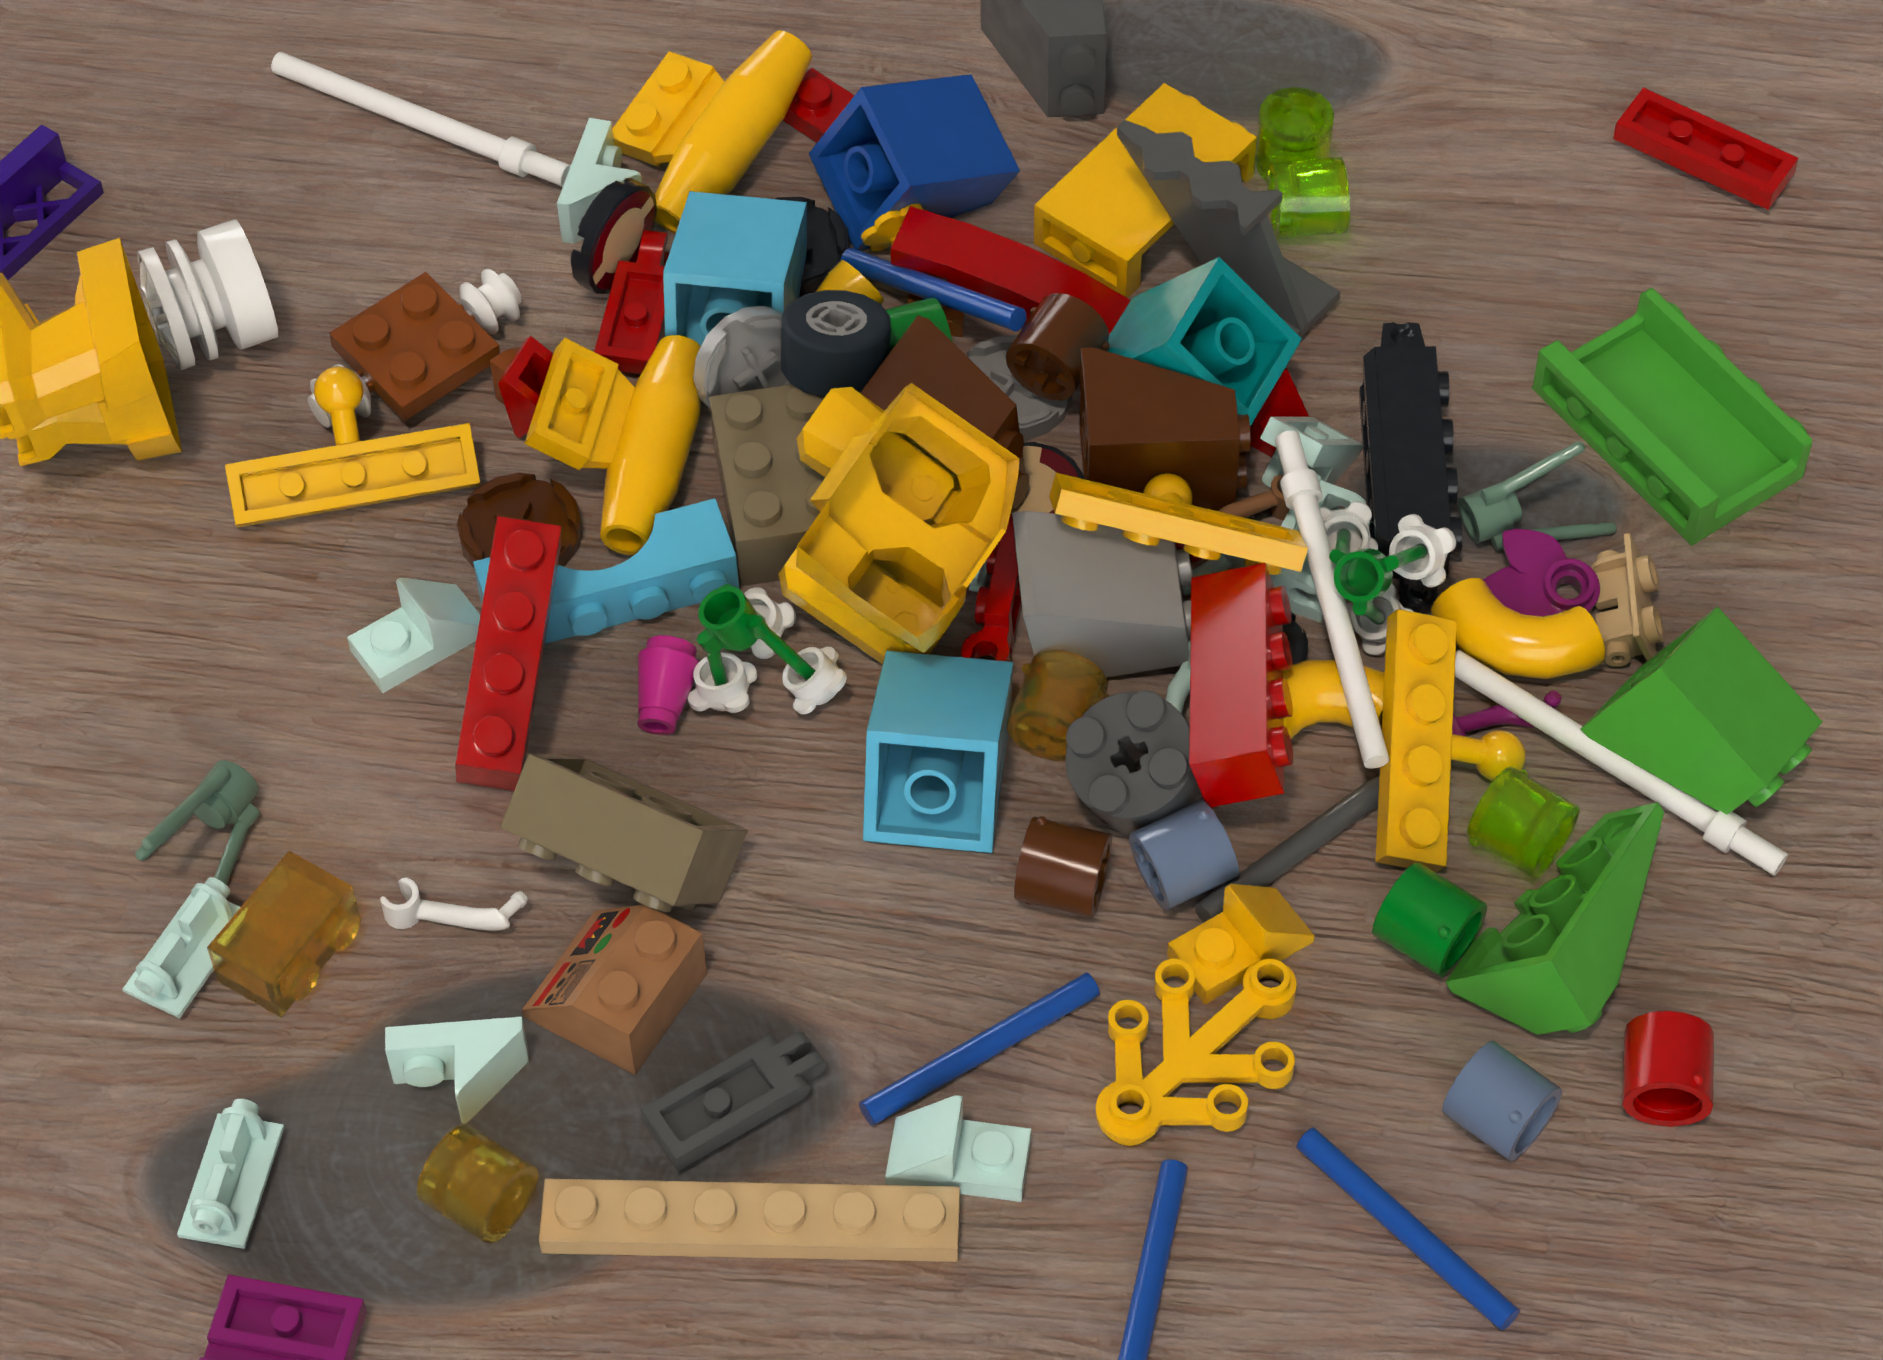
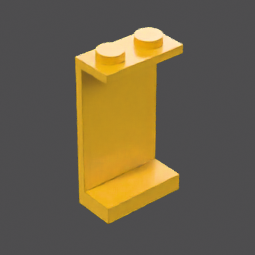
M1163 83L1125 119L1126 121L1146 127L1156 134L1183 132L1192 138L1194 156L1203 162L1231 161L1240 167L1241 179L1246 183L1254 176L1257 137L1248 132L1242 125L1227 120L1203 106L1194 97L1184 95L1166 83ZM1117 128L1034 204V244L1126 298H1129L1140 287L1142 255L1175 224L1118 138Z

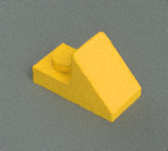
M1229 884L1225 887L1223 912L1168 943L1167 957L1168 959H1182L1193 967L1195 971L1194 992L1206 1005L1242 984L1244 974L1251 965L1269 958L1282 961L1313 943L1314 934L1276 888Z

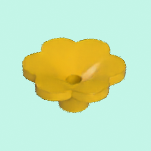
M915 203L899 211L893 210L882 214L875 220L874 226L862 233L861 239L864 245L870 246L872 251H881L892 246L909 207L925 209L922 208L921 204Z

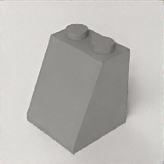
M1033 511L1012 513L1023 618L1043 688L1181 666L1183 662L1188 661V643L1191 638V600L1185 601L1183 587L1191 586V578L1194 577L1191 557L1184 549L1177 550L1175 542L1160 539L1159 545L1156 546L1137 543L1124 537L1122 529L1099 524L1096 531L1074 528L1061 521L1062 515Z

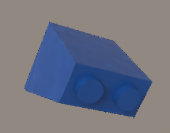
M972 74L861 87L808 153L836 212L848 229V237L854 249L860 251L870 248V246L864 245L861 239L862 233L874 226L875 220L882 214L893 210L899 211L910 204L918 203L929 212L954 218L992 204L1020 172L1012 152L1008 148Z

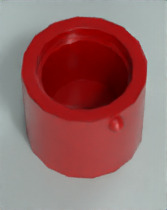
M1675 1011L1649 1012L1635 1017L1626 1024L1624 1032L1622 1105L1626 1113L1638 1121L1668 1127L1690 1125L1702 1121L1711 1114L1713 1107L1714 1032L1710 1024L1697 1016Z

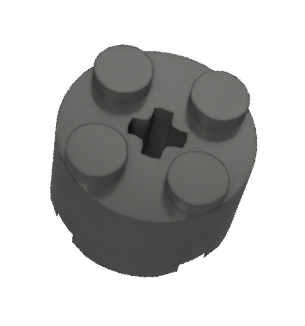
M1153 691L1123 692L1106 697L1089 708L1082 717L1073 721L1068 728L1066 735V770L1069 781L1079 798L1103 823L1112 829L1130 834L1199 801L1202 797L1189 766L1190 724L1176 707ZM1140 760L1142 768L1137 772L1131 773L1135 769V763Z

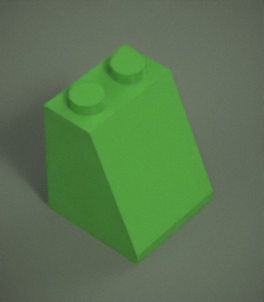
M1717 606L1638 667L1582 726L1581 731L1588 738L1711 808L1717 811L1720 810L1727 815L1747 800L1754 807H1757L1771 797L1785 782L1778 773L1780 772L1782 775H1785L1810 754L1812 748L1806 741L1823 721Z

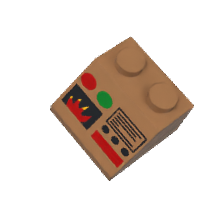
M645 905L596 910L523 1007L522 1015L537 1025L636 1075L707 975L703 934Z

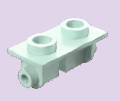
M209 877L204 884H195L189 897L143 961H140L137 965L136 971L123 987V992L180 1019L247 924L252 913L227 901L226 898L231 891L222 881Z
M235 1099L231 1107L225 1108L222 1114H217L177 1233L179 1238L242 1249L246 1248L284 1131L283 1124L262 1121L258 1116L260 1108L256 1103L246 1099Z

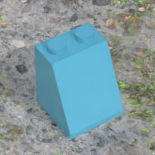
M689 191L663 271L665 337L681 335L696 341L701 346L706 335L724 317L742 308L766 306L784 313L789 304L798 299L800 295L807 253V202Z
M886 651L866 735L863 841L985 853L993 852L1011 716L1014 662Z

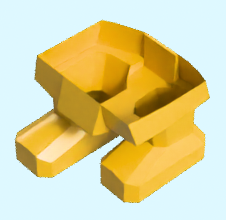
M120 238L77 252L81 275L79 276L75 294V305L41 322L29 305L22 302L3 273H0V439L8 437L11 440L16 438L20 466L49 460L66 444H127L137 461L182 452L164 359Z
M912 383L907 385L885 411L853 387L830 389L796 438L800 460L824 476L825 479L809 500L820 513L778 573L782 595L881 664L884 662L886 651L930 654L963 606L967 587L1006 532L1018 481L1020 458Z

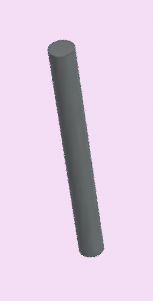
M1380 772L1244 869L1236 878L1226 882L1197 903L1195 910L1202 922L1204 923L1223 912L1225 887L1229 884L1266 887L1377 807Z

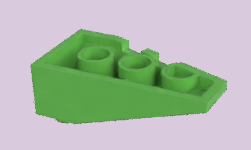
M1656 802L1605 814L1556 861L1557 867L1561 872L1557 878L1548 881L1537 890L1527 889L1514 902L1520 912L1515 919L1500 933L1496 928L1488 927L1473 941L1446 980V984L1451 992L1536 1035L1562 1030L1575 1033L1593 1025L1601 1017L1604 1004L1619 982L1664 816V811L1660 804Z

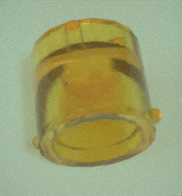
M1046 650L1037 653L1030 663L1022 666V672L1025 676L1007 720V731L1012 740L1025 751L1051 761H1066V735L1068 728L1073 721L1082 717L1089 708L1110 696L1107 694L1109 681L1097 665L1078 654L1064 650Z
M465 1123L456 1126L446 1134L434 1148L419 1176L416 1192L418 1200L483 1242L491 1244L499 1241L519 1221L533 1197L539 1175L537 1167Z

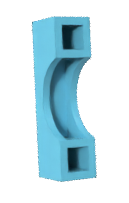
M716 499L655 514L653 529L645 545L634 556L621 564L593 571L574 570L558 565L545 644L577 635H592L604 628L638 619H653L664 612L701 603L711 591L725 584H730L739 589L736 553ZM490 557L473 561L481 604L483 603Z

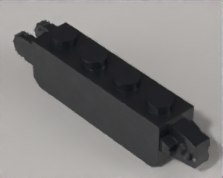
M1383 323L1380 347H1374L1363 356V384L1359 389L1366 503L1372 512V517L1369 521L1370 535L1377 541L1378 551L1388 557L1390 544L1393 538L1400 533L1398 523L1407 515H1419L1424 524L1437 530L1443 527L1448 528L1455 536L1456 547L1448 553L1444 564L1445 579H1447L1450 555L1460 554L1462 548L1461 517H1450L1449 504L1457 503L1456 467H1446L1445 456H1451L1453 452L1452 419H1442L1441 408H1447L1449 403L1448 371H1438L1436 346H1425L1419 323ZM1393 570V579L1398 581V594L1401 605L1416 613L1426 614L1431 612L1433 603L1438 596L1437 586L1427 587L1422 583L1421 579L1410 580Z

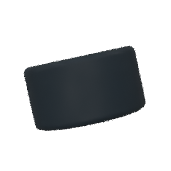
M823 290L805 294L791 302L782 314L781 372L791 385L808 394L825 398L830 389L853 387L861 393L890 353L891 321L889 314L880 303L873 299L846 290Z

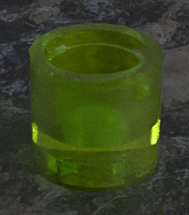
M1290 87L1279 89L1268 95L1260 105L1255 165L1259 175L1267 183L1280 189L1300 190L1310 188L1321 182L1328 173L1334 111L1331 103L1324 96L1308 88Z
M1342 157L1269 163L1267 190L1283 192L1282 201L1269 213L1271 226L1277 239L1333 233L1340 234L1348 231L1350 197L1347 172Z
M1511 766L1505 768L1494 779L1480 799L1468 824L1466 837L1473 847L1480 846L1535 880L1540 878L1551 867L1565 847L1577 823L1580 809L1576 804L1530 778L1526 771H1519Z

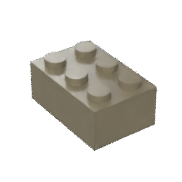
M791 384L709 396L713 444L732 545L737 558L740 586L780 581L778 573L820 513L809 500L825 477L800 460L796 438L824 397L805 393Z
M528 754L500 828L521 837L518 847L522 850L548 860H555L557 854L578 863L575 870L578 875L606 886H613L614 881L617 880L636 889L633 896L634 900L662 912H671L672 906L694 910L696 904L720 903L748 832L747 829L583 756L573 754Z

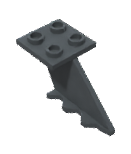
M1126 120L1117 126L1118 138L1201 265L1220 257L1300 337L1340 299V291L1282 256L1267 215L1282 201L1283 192L1279 190L1251 191L1242 185L1240 167L1231 161L1203 162L1194 156L1192 138L1183 132L1156 134L1146 127Z

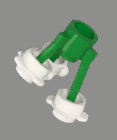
M1354 501L1347 508L1334 511L1321 507L1320 511L1331 547L1329 558L1336 565L1334 584L1341 596L1351 601L1346 605L1352 626L1363 639V650L1369 655L1380 656L1386 652L1387 617L1397 609L1413 612L1411 609L1404 608L1396 598V588L1392 584L1393 570L1410 580L1421 579L1422 583L1427 587H1435L1442 584L1446 578L1444 564L1447 555L1456 547L1455 536L1448 528L1443 527L1437 530L1424 524L1419 515L1410 514L1399 521L1398 529L1400 533L1393 538L1389 548V556L1386 557L1382 552L1378 551V543L1370 535L1368 522L1372 517V512L1367 504Z
M725 584L711 591L702 600L698 610V617L706 629L697 636L696 640L705 651L707 657L703 658L696 665L693 672L696 688L688 695V702L692 709L704 711L712 708L717 711L737 713L744 710L750 703L747 691L749 684L757 678L755 666L750 662H742L733 654L720 653L722 648L743 651L751 647L753 654L759 659H768L775 654L783 659L787 665L783 671L782 681L784 686L794 694L796 699L793 703V708L799 714H808L815 709L816 705L827 703L844 686L847 675L837 666L836 662L839 654L834 648L824 647L819 649L808 647L796 653L780 638L784 630L792 627L796 621V611L789 603L783 602L778 604L768 597V593L760 587L751 588L743 593L740 589L730 584Z

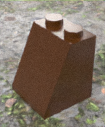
M918 315L866 384L861 394L885 411L907 385L912 383L1019 457L1018 481L1012 508H1017L1026 496L1029 476L1025 473L1022 452L1024 437L1019 429L1016 404L928 318Z
M1094 347L1081 348L1079 436L1082 470L1085 480L1143 493L1147 483L1155 476L1165 473L1175 474L1183 478L1190 486L1192 505L1219 511L1224 506L1234 503L1236 490L1247 489L1246 455L1239 452L1250 451V421L1248 414L1237 413L1235 389Z

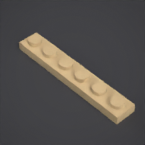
M545 1179L539 1244L541 1254L958 1262L960 1187Z

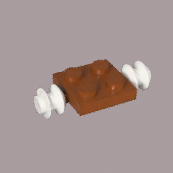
M485 269L481 272V287L476 288L467 282L460 285L459 305L427 272H424L329 332L332 348L353 368V372L358 375L363 385V398L355 412L362 417H368L371 414L370 393L375 391L405 422L490 367V360L500 354L499 344L490 336L495 335L499 330L497 318L504 316L509 321L515 322L520 317L518 305L522 303V297L513 280L505 273L498 275L491 269ZM336 364V365L333 366V367H336V366L344 367V366H342V365H340V364ZM314 378L310 381L312 395L307 398L308 405L317 420L324 427L328 428L332 425L331 416L321 409L315 400L314 385L317 378Z

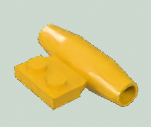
M775 31L727 77L725 82L713 66L668 51L612 129L614 146L621 147L622 154L658 167L661 163L670 162L655 192L657 206L655 221L662 227L676 234L689 191L728 195L738 184L785 118L812 60L810 49L799 38L786 31Z
M669 335L662 338L635 386L618 370L619 364L564 337L554 350L524 444L577 470L581 468L607 469L600 538L609 549L620 554L635 555L645 545L653 529L655 514L669 510L677 495L701 410V400L698 397L693 380L696 355L701 346L696 341L685 336Z

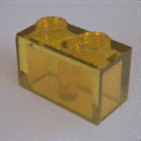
M288 851L208 945L207 950L217 981L282 1018L296 1000L304 999L313 990L319 978L320 970L336 951L346 949L355 938L360 926L361 917L353 886Z

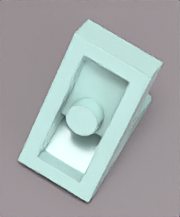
M595 118L588 119L557 201L562 242L574 244L584 239L577 235L581 219L592 201L607 185L616 180L624 184L625 178H632L642 183L641 174L638 171L621 168L622 149L621 147L614 146L612 121Z
M1270 417L1260 438L1276 447L1275 438L1277 435L1285 431H1297L1301 439L1308 468L1314 470L1317 475H1320L1321 480L1331 484H1335L1358 457L1363 447V444L1314 417ZM1277 447L1262 477V482L1270 488L1275 476H1284Z
M399 578L396 580L401 608L347 637L351 653L382 693L476 642L480 614L457 585Z
M522 1017L385 1027V1052L393 1083H408L417 1087H429L437 1085L443 1080H455V1097L462 1124L469 1122L529 1062L528 1045Z
M954 1095L898 1116L894 1124L885 1184L960 1187V1194L1022 1202L1031 1145V1128L963 1120V1096Z

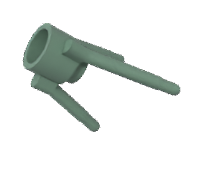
M1579 441L1501 483L1460 497L1458 500L1459 514L1470 539L1475 544L1490 539L1495 551L1502 550V533L1513 529V524L1522 520L1521 507L1514 492L1581 454L1585 450V445ZM1609 522L1529 530L1543 532L1554 537L1556 540L1612 535L1616 533L1617 526Z
M219 760L194 792L143 839L142 846L136 851V858L140 861L146 860L194 814L202 822L216 829H221L226 824H234L214 878L227 885L246 834L261 814L251 804L259 792L255 779L241 766L227 760Z

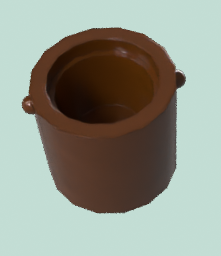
M1053 293L1044 297L1038 307L1030 309L1031 317L1006 353V363L1012 376L1024 388L1045 399L1062 401L1071 397L1080 384L1081 348L1094 347L1107 351L1110 345L1108 342V328L1103 318L1090 305L1079 298L1067 294Z
M1044 816L1033 817L1027 828L1019 857L1014 887L1015 900L1025 902L1027 905L1034 904L1093 918L1099 906L1107 876L1112 847L1111 833L1048 820Z

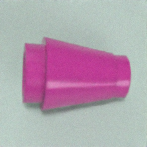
M667 635L653 636L647 640L646 648L638 653L639 717L637 725L645 732L656 735H670L675 732L676 723L680 718L694 683V669L699 663L696 659L697 649L689 641Z

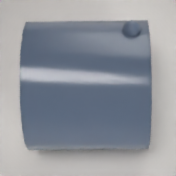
M1199 800L1129 835V844L1138 870L1156 902L1166 911L1239 875V866L1231 842L1215 812L1203 800Z
M1490 1041L1481 1047L1461 1070L1446 1095L1442 1112L1511 1162L1526 1152L1543 1131L1560 1102L1562 1089L1498 1043Z

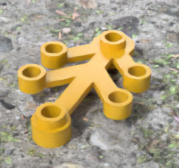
M1172 958L1160 963L1155 971L1154 990L1157 997L1161 1000L1163 1062L1143 1079L1140 1043L1146 1038L1148 1033V1011L1141 1003L1135 1000H1122L1115 1003L1108 1014V1034L1115 1042V1082L1106 1086L1096 1101L1095 1114L1100 1129L1114 1142L1126 1146H1134L1147 1141L1155 1135L1161 1125H1212L1215 1129L1224 1132L1239 1129L1247 1118L1248 1098L1245 1092L1236 1085H1218L1210 1091L1207 1098L1168 1096L1182 1083H1259L1261 1086L1269 1089H1279L1286 1086L1293 1077L1295 1057L1292 1050L1283 1043H1264L1256 1050L1255 1054L1215 1053L1255 1017L1277 1019L1286 1015L1294 1005L1297 986L1293 971L1283 962L1276 959H1263L1252 964L1244 974L1242 991L1190 1037L1189 999L1194 993L1195 971L1188 962L1182 959ZM1176 976L1184 979L1186 983L1181 987H1170L1164 983V980L1168 977ZM1273 979L1281 984L1270 988L1263 986L1259 980ZM1129 1017L1137 1020L1139 1025L1133 1029H1125L1120 1027L1117 1021ZM1274 1059L1282 1062L1285 1068L1280 1071H1270L1262 1063L1266 1060ZM1220 1102H1232L1239 1110L1232 1114H1224L1219 1112L1215 1106ZM1130 1103L1136 1104L1142 1109L1137 1113L1127 1114L1122 1112L1118 1106Z

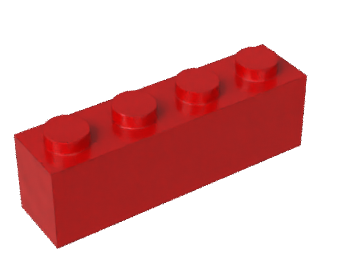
M497 516L455 762L456 782L512 791L516 788L526 761L561 548V526Z
M1266 563L1191 578L1189 766L1204 801L1210 807L1284 794V766L1293 764L1291 738L1287 727L1284 726V718L1292 717L1293 705L1288 683L1283 678V671L1292 669L1290 645L1286 633L1283 631V625L1291 623V607L1285 587L1274 586Z

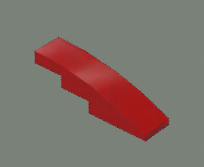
M912 206L909 207L890 248L891 265L946 278L947 282L1021 307L1026 311L1025 324L1031 317L1030 309L1038 307L1044 297L1053 293L1067 294L1079 298L1090 305L1103 318L1110 335L1131 301L1087 274L1029 246L972 224Z

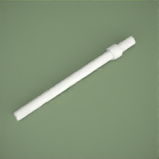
M278 52L272 60L271 70L277 75L499 162V167L520 177H525L529 173L562 187L565 183L571 165L537 152L534 144L513 136L505 140L283 52Z
M1292 430L1285 431L1275 438L1284 472L1280 485L1287 508L1294 510L1300 534L1308 547L1306 554L1364 767L1369 769L1379 768L1389 762V756L1346 601L1334 584L1336 565L1329 558L1331 547L1318 504L1323 498L1317 473L1308 468L1299 433Z
M1461 650L1456 651L1455 677L1703 831V840L1722 852L1728 853L1732 849L1773 876L1782 868L1788 853L1745 827L1747 820L1734 812L1726 815L1720 810L1717 811L1588 738L1581 731L1582 725Z

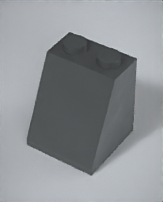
M980 0L981 30L1047 117L1104 114L1107 29L1103 0Z

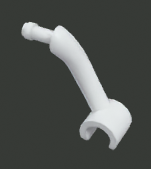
M407 877L398 881L400 892L407 900L406 903L396 905L390 903L386 897H380L384 918L390 926L396 929L411 928L419 920H427L475 930H504L510 927L508 919L517 910L523 908L528 901L527 896L521 891L515 892L511 899L499 910L493 907L474 908L420 899L416 883Z

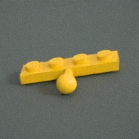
M341 366L331 367L323 371L318 376L314 385V396L317 404L331 416L336 446L225 464L233 515L237 528L481 486L470 423L360 441L355 409L362 401L363 385L355 372Z
M1055 473L1049 494L1054 513L1062 515L1061 521L1074 528L1096 531L1099 524L1122 529V535L1134 542L1151 546L1159 545L1160 539L1184 544L1183 549L1189 554L1208 560H1219L1221 553L1244 558L1246 566L1266 563L1269 573L1273 575L1280 574L1282 568L1301 572L1308 550L1298 530L1192 505L1190 486L1183 478L1175 474L1165 473L1155 476L1147 483L1143 493Z
M1397 609L1387 617L1382 734L1389 762L1380 767L1375 857V862L1408 868L1413 863L1419 862L1435 873L1447 866L1451 760L1475 764L1481 775L1496 782H1504L1514 778L1520 773L1525 763L1526 755L1522 742L1517 736L1508 731H1491L1480 739L1452 734L1456 620Z

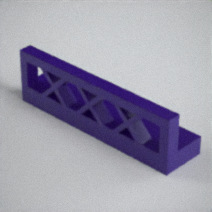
M42 124L0 161V273L2 272L7 280L15 275L104 194L101 181L66 162L59 134ZM61 181L78 189L68 199L47 202L45 200V195ZM37 220L38 226L28 235L6 238V230L15 222Z

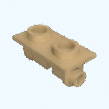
M1630 533L1624 534V553L1614 550L1603 551L1597 555L1596 561L1591 566L1600 582V595L1596 603L1597 609L1602 610L1618 606L1617 609L1595 614L1596 624L1599 627L1604 642L1605 662L1614 667L1624 666L1630 662L1631 657L1644 655L1647 661L1656 654V643L1664 642L1661 616L1657 607L1652 605L1651 592L1659 590L1657 569L1650 554L1641 555Z

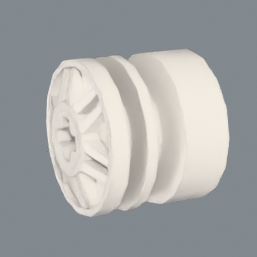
M237 219L197 231L200 259L190 262L184 249L176 239L165 242L171 269L166 271L153 247L137 251L140 267V291L148 316L159 341L170 352L178 369L184 370L196 366L190 341L194 337L197 338L208 360L218 358V341L215 330L223 327L226 328L232 341L241 350L278 337L276 318L265 282L249 241Z

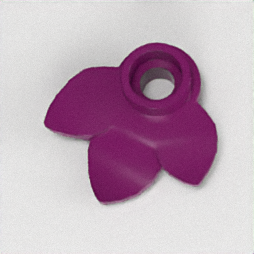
M1511 529L1502 533L1503 549L1509 567L1496 571L1483 579V581H1485L1494 596L1505 607L1520 614L1542 617L1558 614L1576 606L1585 608L1589 613L1594 609L1600 595V582L1596 573L1589 565L1577 559L1567 558L1559 542L1554 537L1543 532L1529 529ZM1561 584H1571L1576 587L1579 595L1573 599H1565L1557 593L1556 588Z

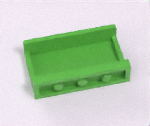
M1649 288L1640 294L1637 311L1632 317L1578 349L1570 352L1559 340H1556L1539 350L1532 389L1691 546L1804 476L1812 447V439L1807 434L1803 425L1795 418L1789 417L1766 395L1764 389L1757 381L1746 377L1726 358L1718 344L1712 340H1707L1685 319L1684 314L1675 304L1667 302L1653 288Z

